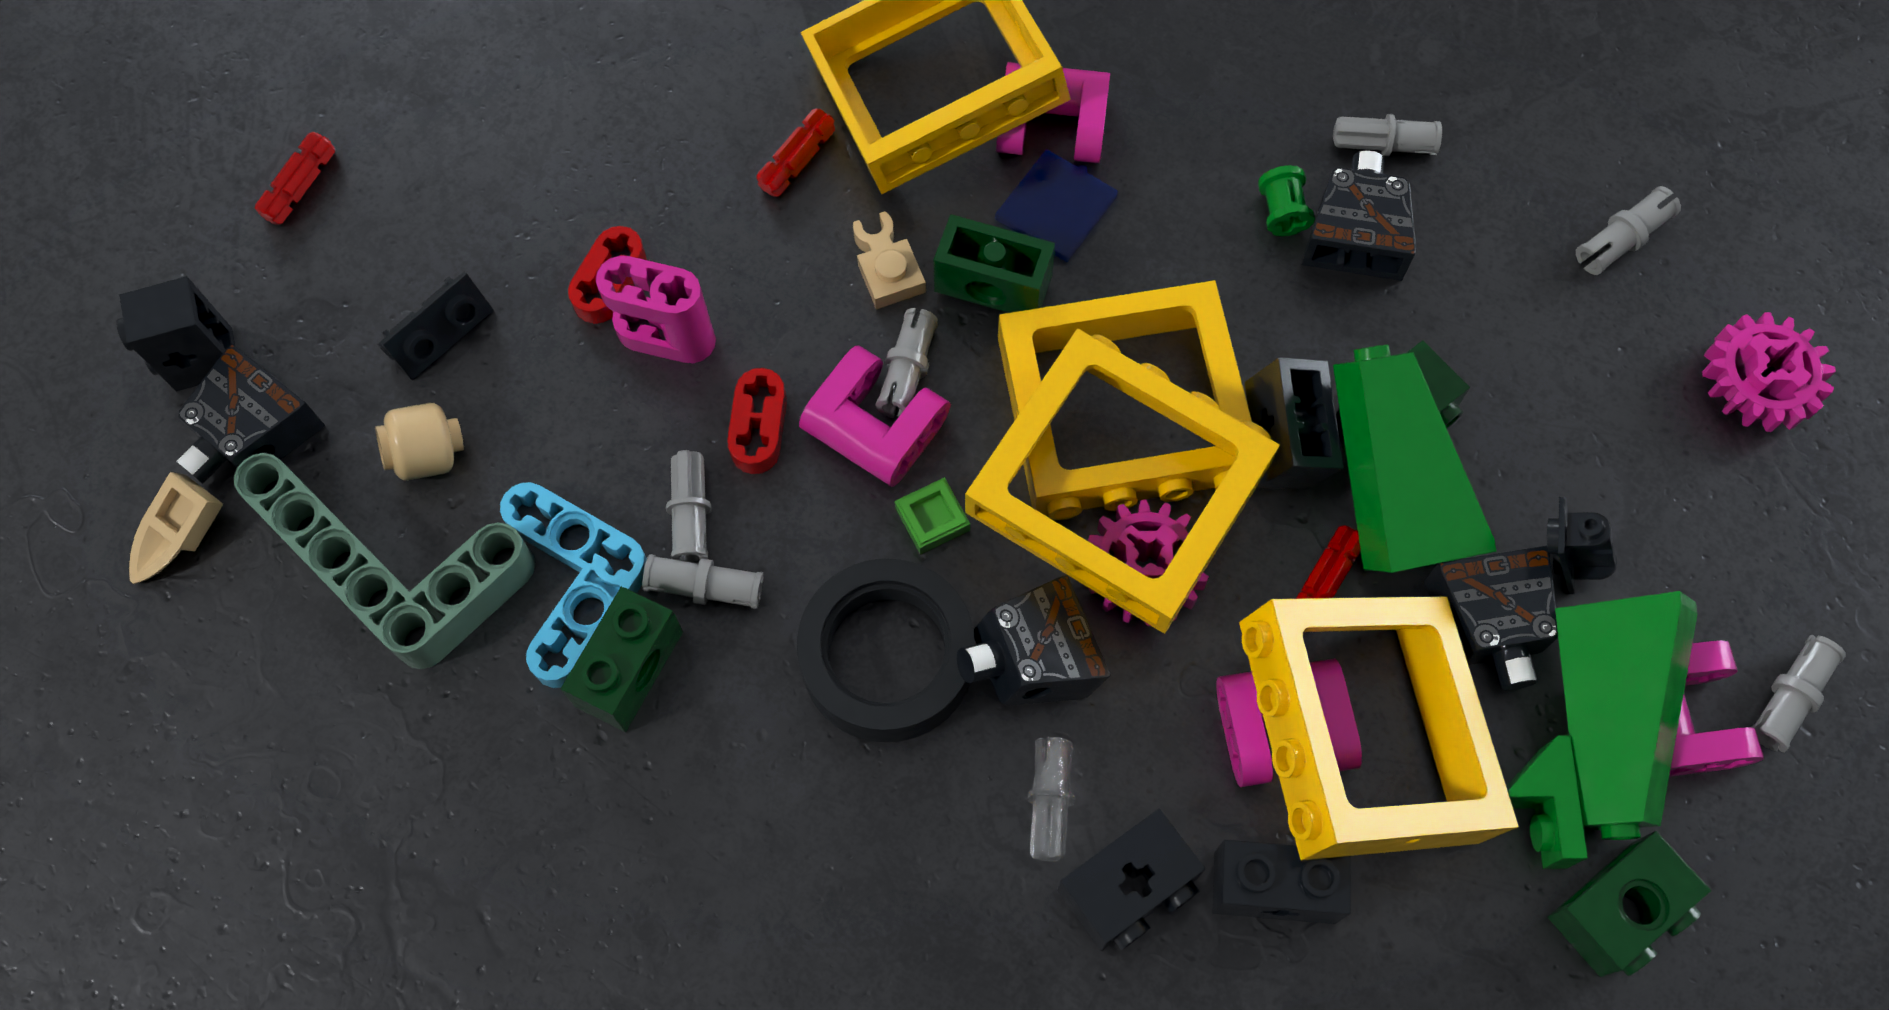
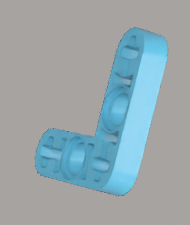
M531 482L520 483L511 487L504 494L500 502V513L504 522L515 528L526 542L580 572L533 638L526 653V662L532 674L545 686L561 688L620 587L622 586L635 593L641 588L647 558L640 544L633 538L540 485ZM535 503L542 515L551 521L546 529L543 523L533 516L526 515L522 518L517 509L522 504L531 507ZM572 525H582L590 530L589 539L583 547L577 550H566L560 546V537L566 528ZM602 545L608 554L617 559L623 560L629 554L633 568L629 572L620 569L613 575L614 571L609 562L598 555ZM587 598L601 600L604 603V612L597 622L590 625H581L575 622L574 610L582 600ZM567 626L576 637L584 639L582 644L578 645L572 637L568 641L564 633L560 631L562 627ZM564 647L562 653L568 659L567 664L563 668L553 665L547 672L549 665L544 661V655L548 651L557 654Z

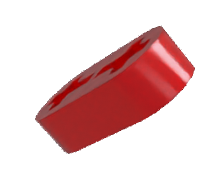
M615 226L603 231L592 245L568 287L569 299L578 317L585 322L593 324L604 323L613 317V311L604 304L602 299L594 298L588 304L584 297L586 293L595 295L599 291L596 284L597 271L604 262L612 258L610 253L612 251L621 252L627 246L631 253L629 256L646 260V252L641 238L637 232L629 227ZM626 277L622 284L613 283L616 293H621L626 285L634 286L632 277Z
M766 368L751 369L738 379L735 387L727 438L728 449L735 466L745 473L761 474L770 470L777 463L780 455L787 397L782 379L773 370ZM759 387H767L770 396L764 399L762 413H756L752 396L758 394ZM753 428L760 429L761 440L765 447H759L755 456H748L744 446L750 445Z

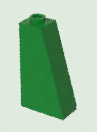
M1389 344L1354 349L1355 361L1334 364L1333 369L1363 569L1393 573L1497 552L1495 539L1414 352L1390 355Z
M1681 591L1555 608L1568 730L1571 737L1583 827L1601 830L1602 840L1641 838V827L1661 826L1698 615L1696 601Z

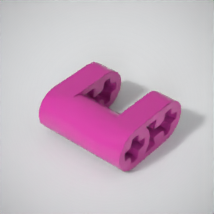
M1007 62L1005 76L1020 69L1019 63ZM1063 68L1071 100L1045 113L1079 117L1074 161L1100 163L1110 73ZM1027 122L997 136L996 152L1022 155Z
M631 256L613 257L601 265L597 271L596 284L604 304L613 311L612 322L619 341L626 348L683 363H697L711 355L715 348L716 337L699 281L692 272ZM626 277H632L635 286L626 285L621 293H616L613 283L622 284ZM643 290L649 291L651 298L646 297ZM640 318L648 320L649 325H640L637 332H632L628 322L636 323ZM658 329L663 331L666 341L661 340Z
M857 345L848 351L812 396L801 415L799 427L879 480L893 487L902 480L937 434L947 418L951 404L930 389L923 388L911 400L892 427L880 421L858 406L876 383L883 367V361L860 345Z
M1722 640L1693 643L1685 686L1713 682L1736 674L1738 670L1730 643ZM1683 695L1669 777L1738 768L1764 759L1755 728L1745 727L1695 733L1686 698Z
M1335 658L1310 662L1339 771L1358 769L1362 764L1361 743L1342 668ZM1252 671L1217 677V700L1237 784L1239 787L1272 782V759L1264 727V717L1257 704V690Z

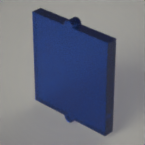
M1046 149L995 213V219L1017 233L1055 243L1054 255L1068 262L1117 198L1118 191L1088 174L1086 166L1081 165L1077 167Z

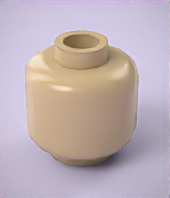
M435 403L392 409L385 414L384 425L375 426L384 470L393 469L394 473L402 480L408 481L445 474L453 467V452L464 450L458 419H446L443 409Z

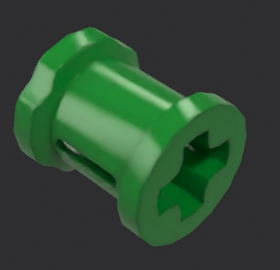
M1287 165L1271 169L1258 180L1259 191L1261 195L1266 196L1270 214L1266 220L1267 230L1275 236L1295 235L1309 229L1315 221L1314 211L1306 205L1303 186L1306 184V175L1304 170L1298 166Z

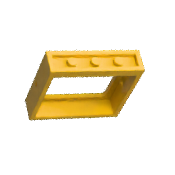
M863 0L800 32L881 195L1071 100L1063 68L1022 0ZM973 2L983 3L1021 68L881 137L848 73L849 66Z
M1216 281L999 314L998 342L1014 421L1041 383L1035 353L1064 349L1077 328L1090 336L1097 334L1115 341L1197 327L1214 399L1219 405L1220 411L1240 422L1244 420L1252 422ZM1049 425L1023 465L1032 508L1045 516L1048 515L1052 520H1064L1079 515L1084 509L1104 506L1106 510L1117 511L1118 505L1124 504L1127 508H1130L1137 504L1138 500L1160 497L1161 501L1173 502L1191 496L1194 491L1211 488L1216 490L1236 457L1217 446L1067 470L1058 463L1051 425Z
M1077 328L965 493V513L1165 634L1268 470L1280 444L1271 440L1269 433L1261 426L1245 420L1240 422L1220 411L1219 405L1209 396L1196 391L1189 393L1170 382L1167 374L1160 368L1149 363H1142L1140 365L1121 354L1117 345L1108 338L1097 334L1090 336ZM1086 371L1236 457L1169 566L1159 578H1148L1015 498L1008 491L1009 484Z
M1447 597L1271 599L1239 622L1242 632V646L1249 659L1257 690L1258 708L1264 717L1272 748L1273 766L1279 775L1288 810V824L1292 835L1295 837L1300 860L1480 844L1519 827ZM1396 630L1447 802L1361 809L1353 807L1348 802L1304 644L1303 632Z

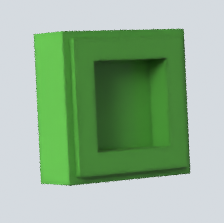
M945 477L895 501V509L920 555L970 531L971 524Z

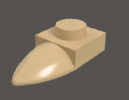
M170 472L142 518L135 534L130 553V581L133 584H137L155 576L167 567L181 550L195 552L223 503L189 476Z

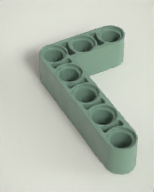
M266 453L252 455L243 460L237 467L234 475V486L242 498L391 652L411 668H430L443 660L523 587L534 573V555L517 530L508 524L497 522L487 524L479 529L409 592L280 459ZM278 481L271 491L263 494L264 489L270 483ZM314 516L313 521L308 527L297 531L303 520ZM503 549H514V553L508 561L503 564L492 565L497 553ZM351 552L349 559L344 565L332 569L335 560L339 556ZM470 587L469 595L464 601L456 605H449L450 597L455 591L460 588ZM388 589L387 595L381 603L368 607L371 597L376 592ZM425 626L424 636L414 645L405 646L408 634L415 628Z

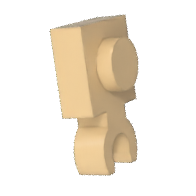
M885 211L879 213L882 230L877 234L866 233L860 220L853 222L855 243L859 249L865 252L857 255L858 267L876 310L926 293V282L907 238L893 243V221Z

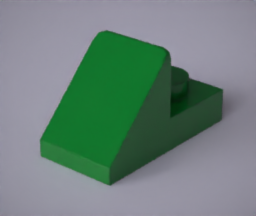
M1558 735L1540 748L1506 785L1513 809L1535 808L1536 814L1532 816L1530 822V836L1535 851L1541 852L1543 869H1567L1588 858L1570 735Z

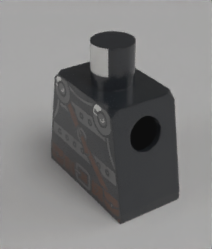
M1361 151L1353 156L1351 169L1339 167L1332 170L1302 257L1301 265L1399 281L1403 280L1416 250L1410 183L1404 177L1383 174L1385 164L1383 155L1375 151Z
M231 344L179 410L178 418L199 439L176 462L203 484L226 461L237 468L243 460L260 453L272 454L281 460L320 431L325 424L305 401L235 345Z
M1534 547L1438 563L1425 579V587L1429 597L1448 598L1468 665L1494 661L1503 691L1518 690L1536 684L1538 679L1531 655L1543 652L1558 639L1556 603L1548 547Z
M1068 575L1058 577L992 608L974 628L976 644L960 648L957 652V665L963 680L967 683H973L991 678L999 701L1007 706L1084 699L1089 697L1111 676Z

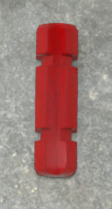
M820 108L813 109L802 121L805 125L804 128L797 127L772 156L775 160L774 163L771 161L767 162L756 176L758 186L764 192H767L772 197H777L791 184L788 178H796L820 149L817 144H824L835 132V120L832 116Z
M316 132L307 134L298 146L302 152L300 154L297 152L292 154L271 182L270 186L274 188L273 191L266 190L255 204V210L262 218L275 225L283 224L293 210L289 207L291 202L297 204L321 172L317 168L319 164L325 166L335 153V147L325 136Z
M1346 525L1338 527L1327 545L1328 549L1324 550L1302 587V592H1299L1296 599L1333 598L1352 567V562L1356 560L1361 551L1358 531Z

